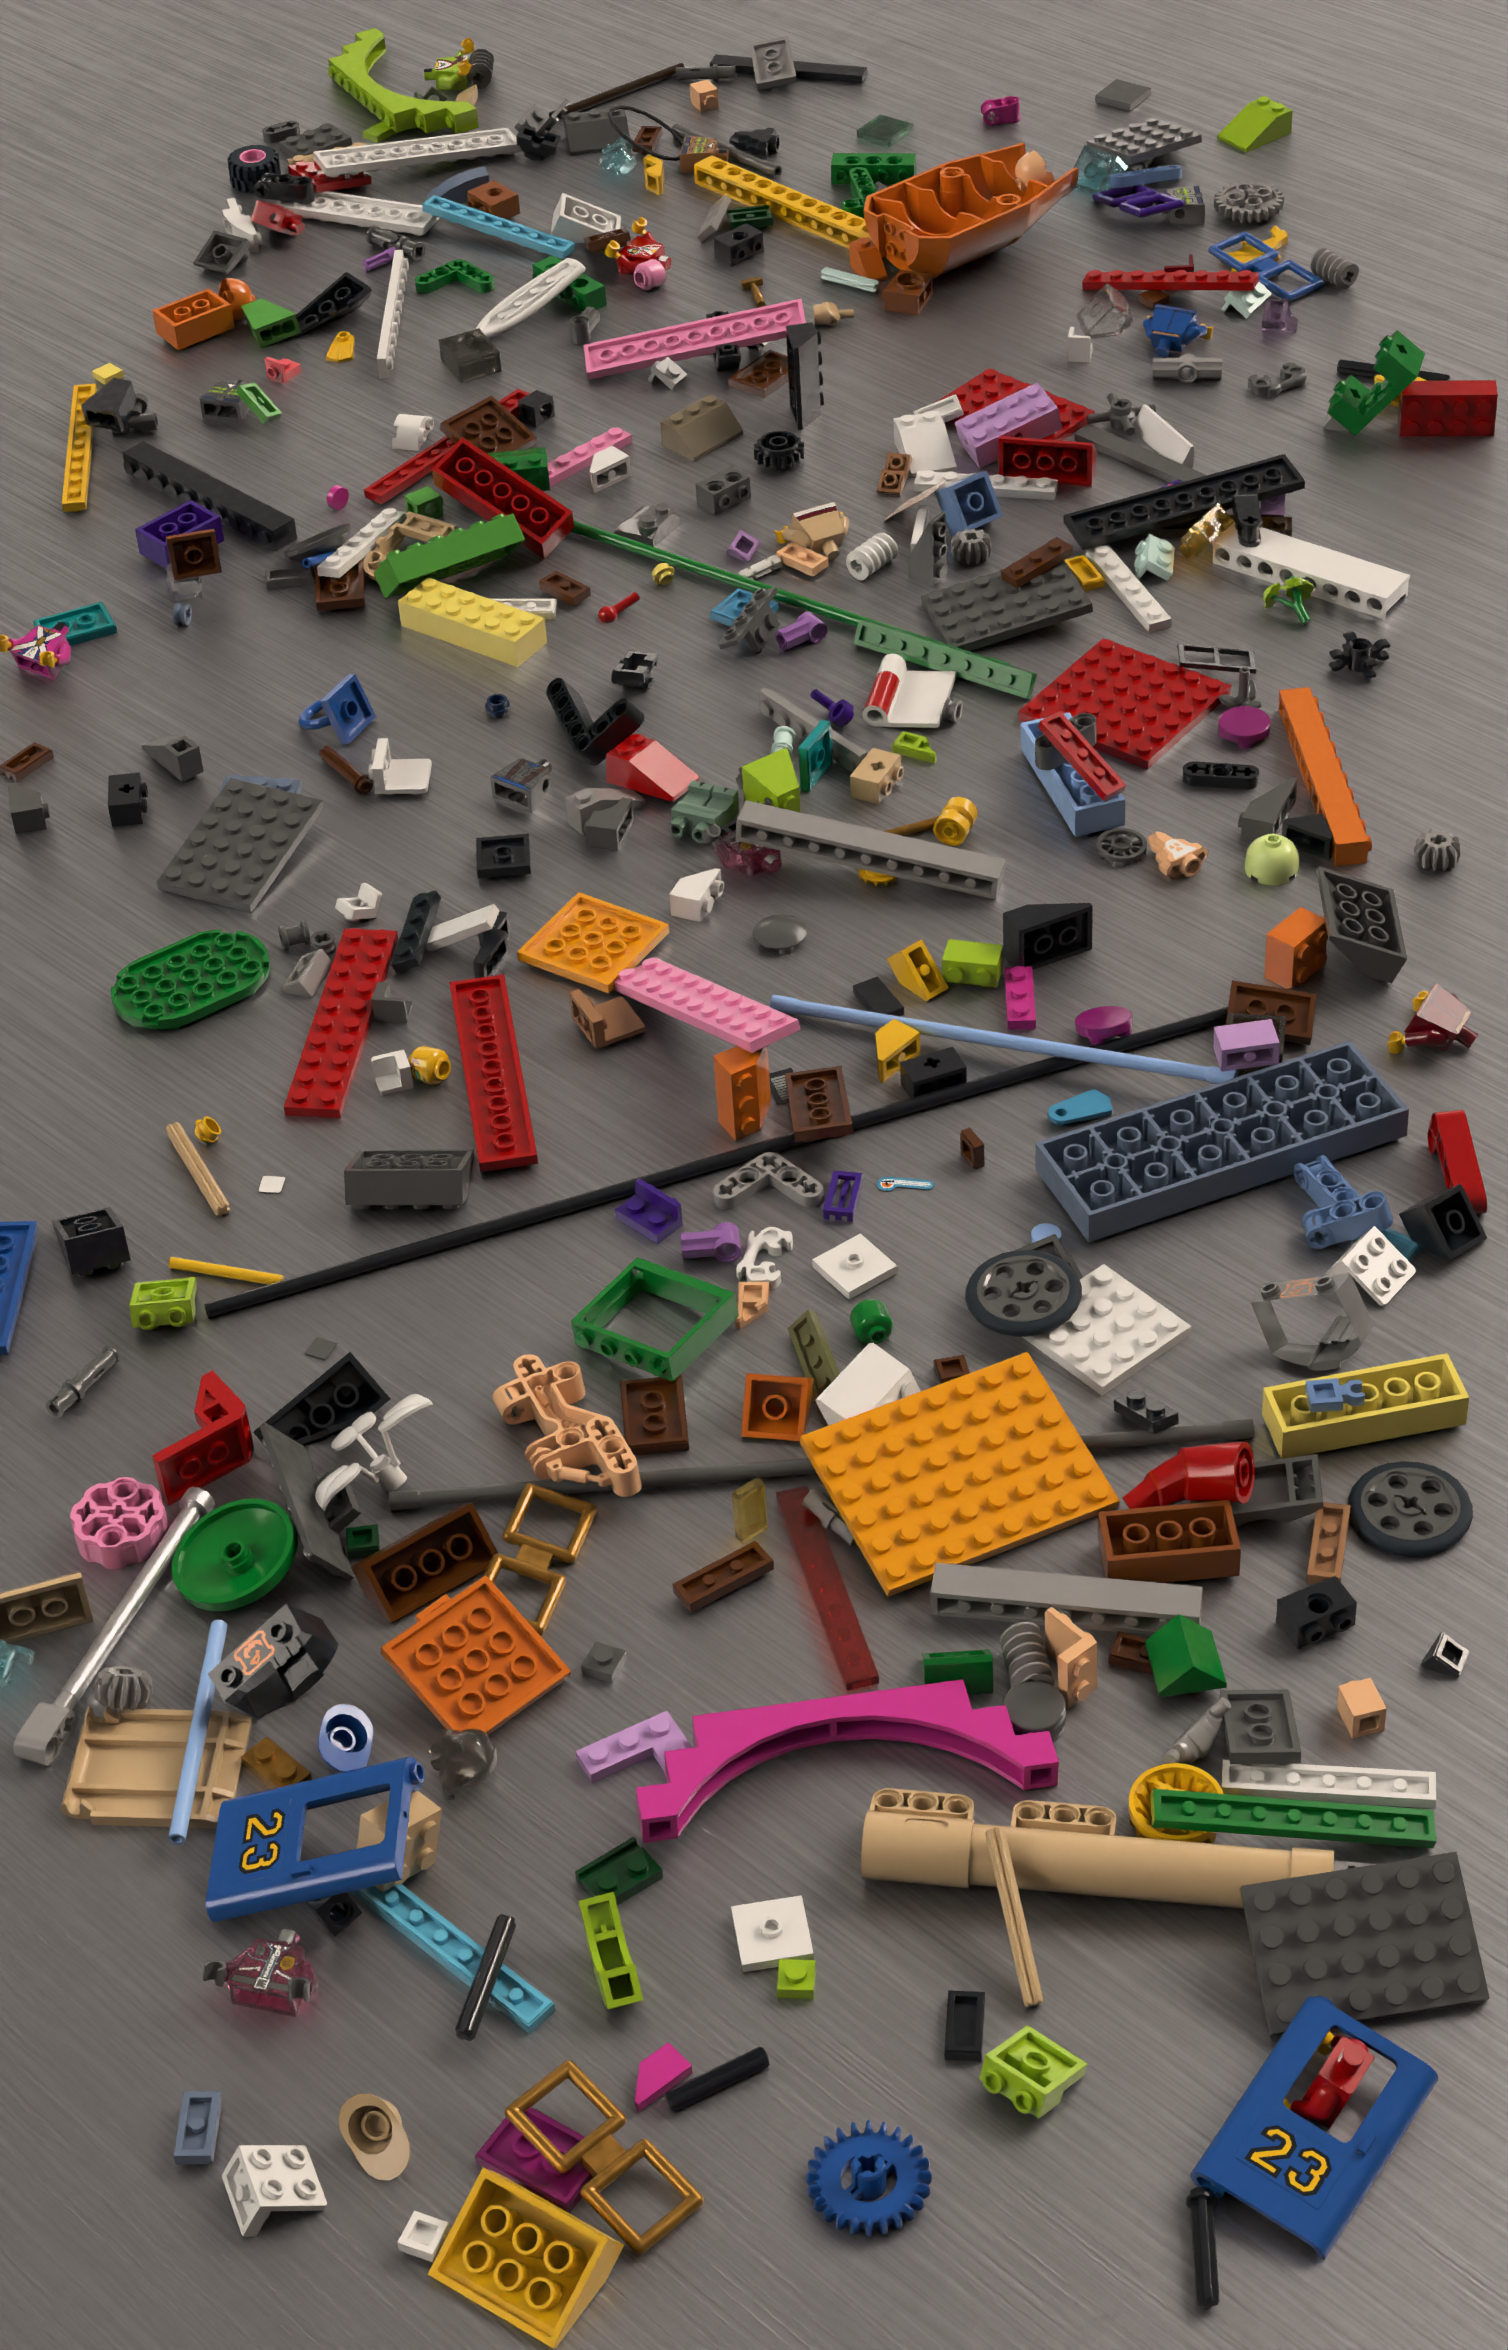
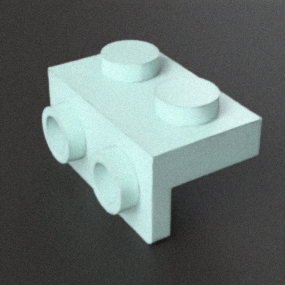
M1258 282L1254 291H1230L1223 299L1226 303L1221 309L1225 312L1232 305L1247 319L1268 300L1272 293L1263 284Z
M1151 534L1145 541H1140L1135 550V554H1137L1134 563L1136 578L1140 579L1145 571L1148 570L1168 581L1173 574L1175 547L1168 541L1161 540Z

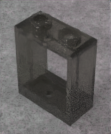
M480 328L438 340L441 360L460 383L502 371L499 350Z

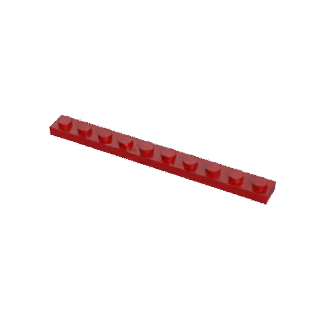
M516 389L498 402L512 415L517 416L519 414L518 401L530 393ZM447 436L443 437L365 488V498L380 504L388 502L391 498L432 472V468L447 454L455 443Z

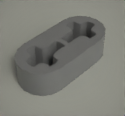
M285 121L267 126L262 130L263 140L266 143H276L284 141L291 136L300 135L299 123L297 121Z

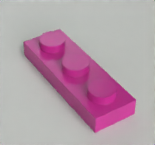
M1032 966L1004 967L1008 1030L1036 1029Z

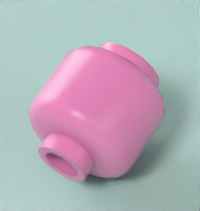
M651 259L635 267L633 278L638 287L649 291L663 285L666 272L659 261Z

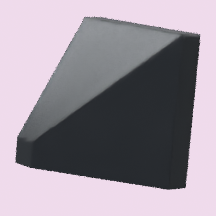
M1441 1632L1422 1660L1421 1666L1425 1669L1458 1678L1461 1675L1470 1651L1444 1632Z

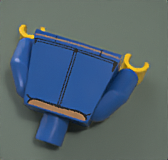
M1159 304L1155 305L1153 317L1147 316V319L1143 321L1146 336L1151 339L1152 346L1156 348L1155 353L1162 358H1166L1170 351L1182 352L1187 345L1199 337L1206 340L1211 339L1214 328L1213 326L1205 327L1204 323L1199 325L1197 311Z

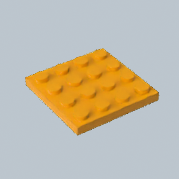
M578 892L517 951L518 961L609 994L615 988L614 981L619 978L618 973L625 969H634L670 933L669 924Z

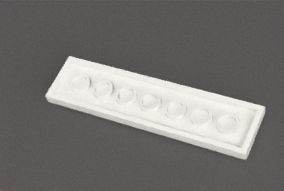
M329 191L314 192L315 200L310 204L281 201L275 203L302 215L303 219L313 218L323 222L332 221L342 225H357L358 227L378 226L381 230L411 233L415 236L424 235L440 218L423 212L422 205Z

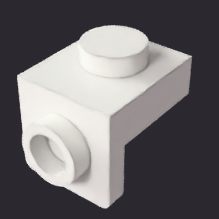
M362 883L358 897L338 898L335 909L344 914L346 919L358 922L360 919L376 918L382 893L369 884Z

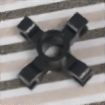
M1353 631L1343 633V637L1346 640V643L1342 644L1344 651L1334 649L1329 652L1333 660L1337 659L1329 663L1330 668L1333 671H1339L1347 665L1354 672H1362L1365 679L1376 677V673L1373 671V667L1377 666L1375 659L1380 661L1389 659V654L1383 650L1390 647L1389 642L1386 639H1380L1372 645L1365 638H1357Z

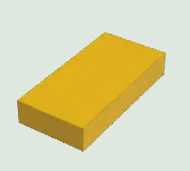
M1085 555L1065 560L1084 592L1105 587V579Z

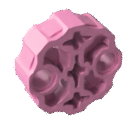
M129 1477L117 1478L112 1482L98 1483L85 1491L84 1497L80 1502L73 1505L70 1514L80 1555L88 1562L102 1564L106 1569H122L132 1563L145 1562L150 1558L169 1529L165 1507L163 1506L158 1489L152 1484H143Z

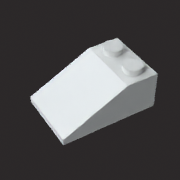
M562 193L553 213L551 235L575 243H585L584 238L620 229L621 216Z
M926 411L923 414L903 415L899 418H893L894 443L899 454H909L912 457L909 470L911 478H915L918 471L949 472L957 470L945 423L939 411Z

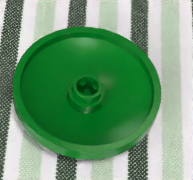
M251 1498L224 1504L200 1518L179 1542L172 1561L174 1583L186 1601L203 1610L227 1611L248 1605L272 1590L290 1569L298 1547V1535L295 1532V1525L283 1508L268 1500Z

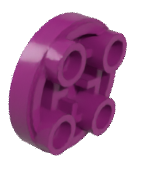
M1249 706L1233 707L1220 715L1218 735L1220 738L1238 743V746L1241 748H1251L1254 742L1269 736L1271 720L1267 713L1258 708Z
M1096 1007L1082 1012L1075 1019L1077 1033L1089 1038L1091 1044H1102L1109 1037H1125L1132 1034V1013L1124 1007Z

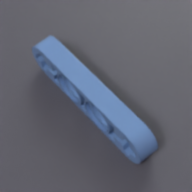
M1168 165L1111 174L1110 187L1122 188L1182 178V166Z

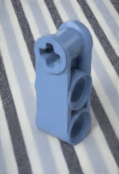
M1325 1155L1318 1156L1313 1162L1307 1164L1298 1163L1294 1166V1176L1297 1184L1306 1191L1320 1208L1342 1200L1359 1197L1358 1192L1333 1167Z
M1372 1191L1359 1197L1310 1210L1302 1217V1226L1307 1231L1305 1235L1306 1243L1313 1249H1323L1343 1241L1354 1240L1363 1236L1374 1226L1379 1231L1388 1229L1393 1223V1216L1386 1196L1380 1191ZM1313 1218L1316 1219V1226H1314ZM1318 1233H1321L1322 1240H1319Z

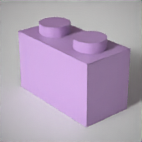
M1272 1019L1214 1027L1213 1049L1221 1072L1279 1064L1280 1042Z

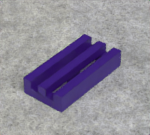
M833 1170L823 1209L824 1219H830V1215H833L835 1220L841 1221L842 1216L847 1217V1221L853 1222L863 1183V1173ZM839 1180H844L838 1206L833 1207ZM851 1180H852V1181H854V1185H853V1189H852V1193H851V1197H850V1201H849L848 1208H845V1204H846V1200H847V1196H848V1192H849V1188H850V1184H851Z

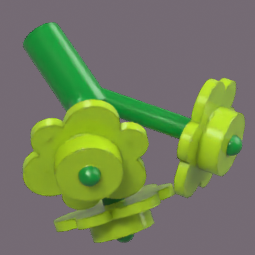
M1291 576L1290 579L1285 580L1286 584L1283 586L1276 582L1274 585L1272 584L1266 588L1262 597L1264 602L1263 608L1271 609L1275 601L1293 608L1303 626L1311 622L1302 601L1303 599L1311 598V592L1314 590L1312 583L1308 580L1300 579V577ZM1279 589H1287L1286 596L1292 597L1294 603L1279 597Z

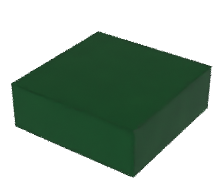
M378 1524L346 1528L348 1559L368 1557L380 1550Z

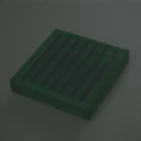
M880 114L857 130V137L891 147L914 131V124Z

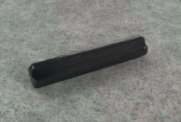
M757 2047L668 2090L666 2092L668 2105L673 2111L681 2110L767 2068L770 2065L769 2057L763 2047Z

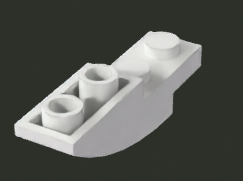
M235 198L226 199L228 209L222 210L226 233L248 239L251 244L248 248L249 251L255 254L260 253L259 245H262V239L256 222L253 223L251 221L250 215L245 216L243 214L242 207L237 205Z

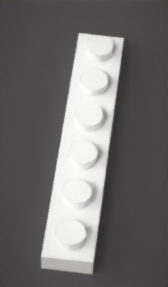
M932 470L918 471L914 481V491L924 492L946 480L936 489L938 490L976 473L961 474L953 471L946 473L933 472ZM1000 474L988 475L996 497L1055 500L1058 480L1047 477L1027 478L1025 476L1008 477Z
M394 508L384 509L376 518L372 519L370 523L360 529L357 534L317 566L318 576L334 578L343 576L363 559L369 551L376 547L375 542L380 536L386 537L390 533L389 528L396 522L404 523L407 519L406 512L396 511Z
M1100 545L1086 550V558L1103 576L1105 582L1148 633L1171 627L1172 618L1109 545Z
M1223 1759L1222 1790L1224 1794L1362 1805L1436 1808V1772L1309 1764H1252L1246 1766L1230 1764L1229 1760Z

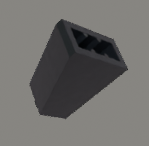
M113 378L81 405L86 424L122 432L137 402L132 382Z

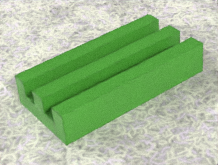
M255 382L238 387L236 391L238 396L263 424L268 421L273 422L274 419L276 421L280 419L283 413Z

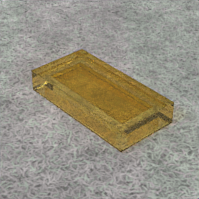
M757 1477L732 1492L735 1538L742 1544L768 1528L765 1483Z

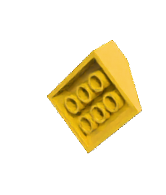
M482 2168L428 2275L544 2344L556 2349L606 2282L624 2244L505 2176Z

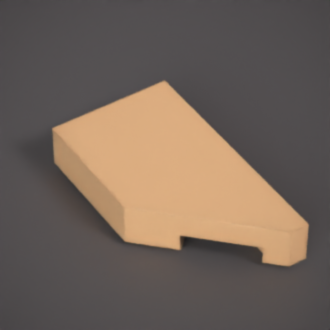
M769 1282L738 1283L737 1309L739 1316L735 1319L736 1329L743 1328L768 1311Z

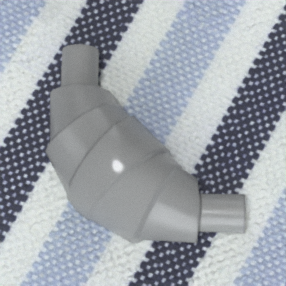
M1222 1697L1204 1712L1170 1746L1164 1755L1163 1763H1193L1199 1758L1209 1755L1218 1737L1217 1733L1222 1716L1232 1707L1230 1702Z

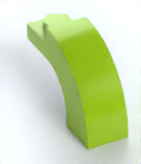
M614 1892L579 1900L578 1905L586 1934L585 1939L597 1984L606 2008L612 2009L643 2001L636 1967L627 1947Z

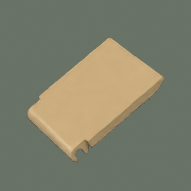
M89 1706L86 1710L61 1803L62 1813L74 1819H91L92 1825L170 1827L194 1710L117 1709V1713H115L106 1706L104 1717H97L94 1715L92 1707ZM211 1711L188 1828H217L221 1803L224 1800L235 1798L243 1765L241 1756L246 1752L252 1717L232 1711Z

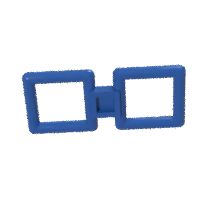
M1246 231L1211 245L1208 248L1210 254L1238 272L1243 270L1258 272L1259 282L1285 302L1296 300L1322 288L1325 284L1323 279L1292 260H1287L1280 264L1273 261L1278 258V251ZM1245 241L1264 253V255L1243 264L1222 250ZM1286 270H1291L1310 283L1288 293L1268 279Z

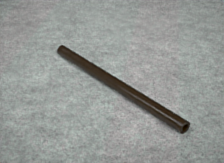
M678 63L565 106L567 111L564 115L570 112H581L676 76V67L685 66L683 63ZM556 110L549 112V117H550Z

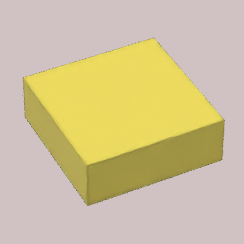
M111 363L92 371L93 378L104 385L113 378L122 379L124 377L123 370Z

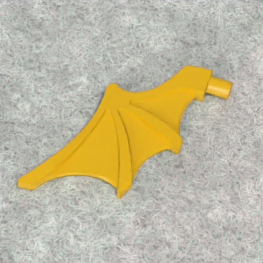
M1273 226L1271 228V238L1262 241L1277 250L1288 243V235L1285 230H1280L1278 226ZM1242 241L1241 249L1227 253L1243 264L1264 255V253L1245 241ZM1279 255L1278 258L1274 259L1273 261H1279L1281 259V255ZM1234 268L1231 270V272H1238Z

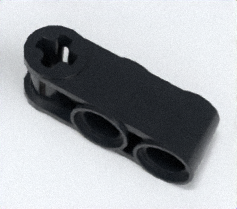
M265 173L261 181L254 185V192L261 199L299 204H310L315 200L312 178L307 176L299 177L289 174Z
M1258 494L1233 495L1232 513L1235 519V529L1237 530L1239 543L1245 547L1258 546L1261 543L1259 529L1262 524Z

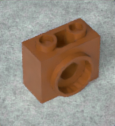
M495 180L467 191L468 207L504 219L520 214L519 195Z
M899 270L894 278H891L887 288L883 290L882 301L885 302V310L919 315L933 295L932 274Z

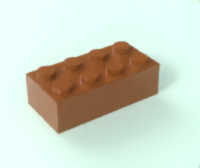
M1230 1500L1098 1512V1542L1105 1578L1166 1583L1240 1576L1241 1547Z

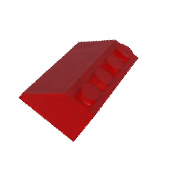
M999 436L998 463L1000 475L1008 477L1025 476L1027 478L1047 477L1058 480V484L1092 487L1096 474L1097 454L1093 443Z

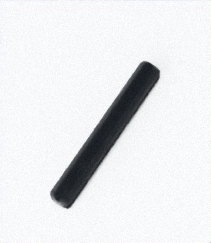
M500 1914L496 1918L455 2028L456 2036L461 2040L472 2041L477 2034L516 1928L515 1918L511 1915Z

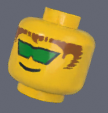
M420 1046L408 1058L412 1079L415 1081L438 1085L450 1074L451 1063L448 1055L443 1050Z

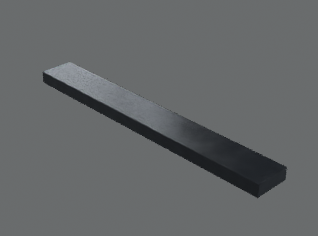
M715 54L710 62V67H713V64H718V66H735L738 73L755 74L752 57ZM793 61L797 78L862 83L868 74L867 67Z

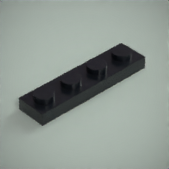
M436 890L420 893L413 897L391 964L396 973L420 966L441 901V897Z

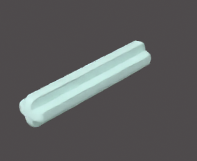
M824 267L821 270L822 280L876 293L880 288L878 280Z

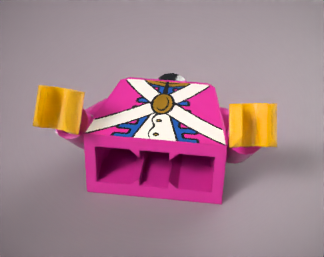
M57 622L52 630L39 625L19 639H8L6 635L0 634V651L3 653L10 651L19 668L55 680L62 667L70 663L71 647L65 637L69 633V628L65 624Z

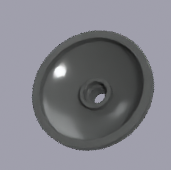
M349 523L323 531L284 551V554L291 560L303 561L305 558L336 551L344 544L350 534L351 526Z

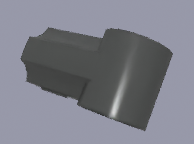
M587 307L579 316L570 319L572 343L583 345L591 341V332L600 321V313L594 307Z

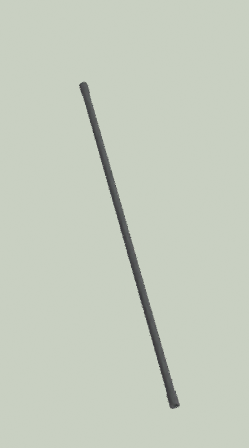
M1253 1419L1224 1421L1216 1424L1170 1427L1154 1434L1145 1429L1080 1435L1088 1450L1218 1439L1254 1438L1255 1431ZM808 1458L639 1472L641 1488L816 1473ZM551 1479L432 1490L390 1491L389 1503L390 1510L394 1511L418 1509L423 1506L517 1499L520 1497L524 1486L528 1483L562 1494L612 1491L613 1489L610 1485L601 1487L598 1485V1482L593 1481L585 1484L568 1480L555 1482Z

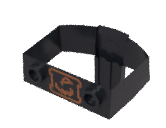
M286 1603L211 1670L208 1675L224 1702L257 1718L283 1706L294 1698L298 1699L324 1676L323 1672L334 1657L339 1644L321 1618ZM301 1632L312 1635L305 1645L298 1636ZM270 1660L277 1671L247 1693L238 1690L240 1686Z

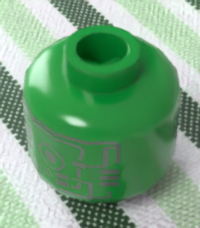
M865 1299L860 1301L851 1311L850 1322L857 1339L862 1343L878 1344L889 1338L892 1334L894 1323L887 1305L882 1301Z

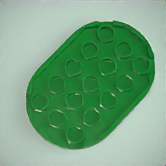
M221 929L193 934L145 955L124 967L117 974V981L114 987L111 986L113 1007L118 1016L132 1026L148 1029H179L185 1024L228 1007L247 996L254 995L256 990L266 981L270 972L268 951L258 938L242 931H236L235 934L222 933Z

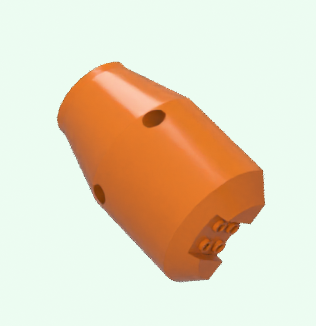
M1023 142L949 161L868 195L863 210L866 227L877 250L900 270L932 274V279L1018 241L1056 203L1074 190L1078 181L1079 168L1075 167L1069 170L1049 186L1036 180H1029L1026 191H1021L1015 183V179H1017L1015 167L1018 160L1026 154L1025 143Z

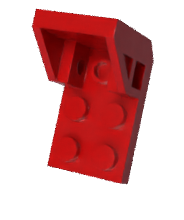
M213 1370L202 1375L194 1414L196 1422L201 1429L152 1455L162 1500L168 1506L180 1501L188 1488H203L247 1464L252 1458L254 1444L246 1406Z

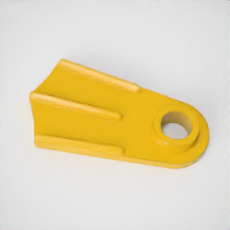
M347 331L339 332L327 352L326 361L341 363L353 360L354 336Z

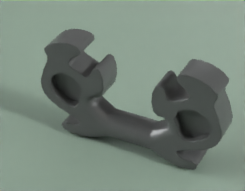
M1285 363L1282 365V369H1280V379L1283 380L1282 382L1271 383V378L1268 375H1264V378H1258V375L1255 374L1248 378V388H1251L1252 392L1256 395L1268 394V398L1274 397L1284 390L1305 386L1307 384L1305 368L1295 363Z

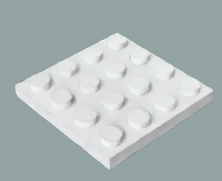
M1103 1264L1080 1279L1082 1298L1077 1310L1067 1322L1047 1333L1023 1338L1103 1396L1191 1335V1325ZM1038 1307L1034 1311L1046 1313L1050 1309L1048 1307Z

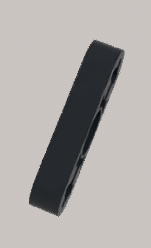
M1192 761L1183 766L1182 779L1185 784L1190 786L1248 790L1258 786L1259 769L1255 766L1244 764Z

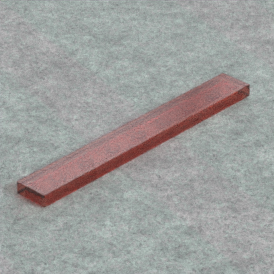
M807 1485L776 1492L779 1509L846 1691L879 1684L877 1669L821 1521L814 1513L802 1505L803 1499L809 1493Z

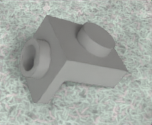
M666 357L663 361L660 362L658 360L650 368L652 373L648 381L652 383L659 378L673 390L685 380L688 374L673 360Z

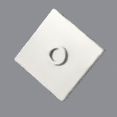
M861 1233L812 1259L813 1268L849 1300L897 1274V1265Z
M802 1895L731 1906L742 1972L779 1967V1959L814 1960Z

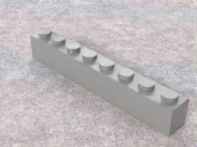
M936 1563L930 1592L931 1615L1014 1623L1028 1621L1036 1625H1045L1044 1612L1052 1607L1059 1613L1067 1615L1072 1623L1080 1629L1153 1635L1178 1614L1200 1625L1203 1587Z

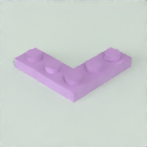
M665 1711L577 1750L576 1760L591 1783H594L651 1756L655 1757L665 1772L664 1751L693 1747L669 1712Z

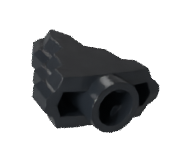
M774 128L756 129L751 132H735L730 137L729 143L734 145L736 149L750 151L752 154L767 158L771 152H778L780 137Z

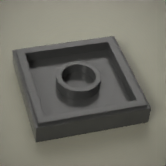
M1116 79L1095 95V102L1131 111L1151 95V88Z

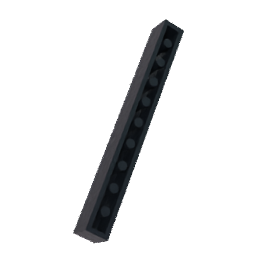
M144 441L122 452L123 466L126 473L184 503L190 500L220 516L222 523L275 551L297 539L294 518Z

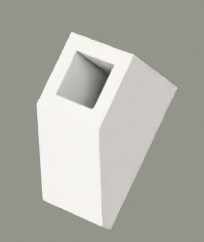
M714 868L680 878L669 894L671 916L701 922L707 912H711L717 897H720L723 893L724 882L721 881V869Z

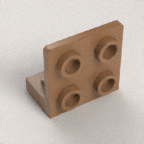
M580 989L569 992L572 1018L595 1049L646 1031L645 1024L624 997L620 996L594 1006L591 998H586Z

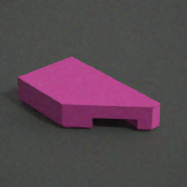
M669 2042L639 2064L634 2101L635 2109L638 2112L693 2073L692 2065Z

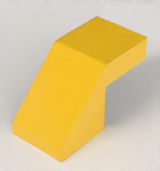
M647 155L643 157L646 189L661 195L663 194L664 187L663 161L654 156Z

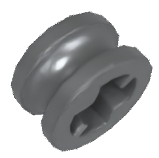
M950 697L946 699L942 710L944 720L951 718L952 722L959 721L963 710L962 700L957 699L954 701Z

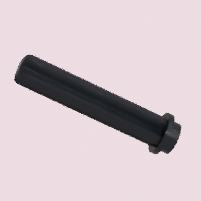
M1196 2187L1190 2191V2195L1186 2198V2205L1191 2210L1196 2302L1198 2305L1209 2309L1220 2302L1214 2219L1217 2197L1210 2188Z

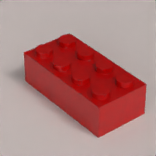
M1496 380L1413 381L1400 393L1398 413L1399 437L1494 436L1498 399Z

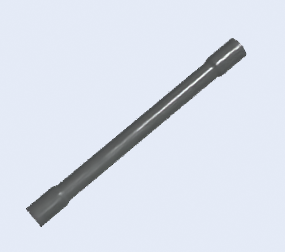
M674 124L672 127L683 140L685 136L708 138L679 124ZM717 141L718 149L729 150V158L759 169L763 173L775 178L781 175L782 167L768 160H762Z

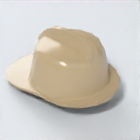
M361 2093L348 2098L340 2110L338 2117L339 2129L360 2165L370 2176L378 2180H392L400 2176L407 2168L410 2159V2143L402 2127L401 2116L397 2108L392 2103L370 2093Z

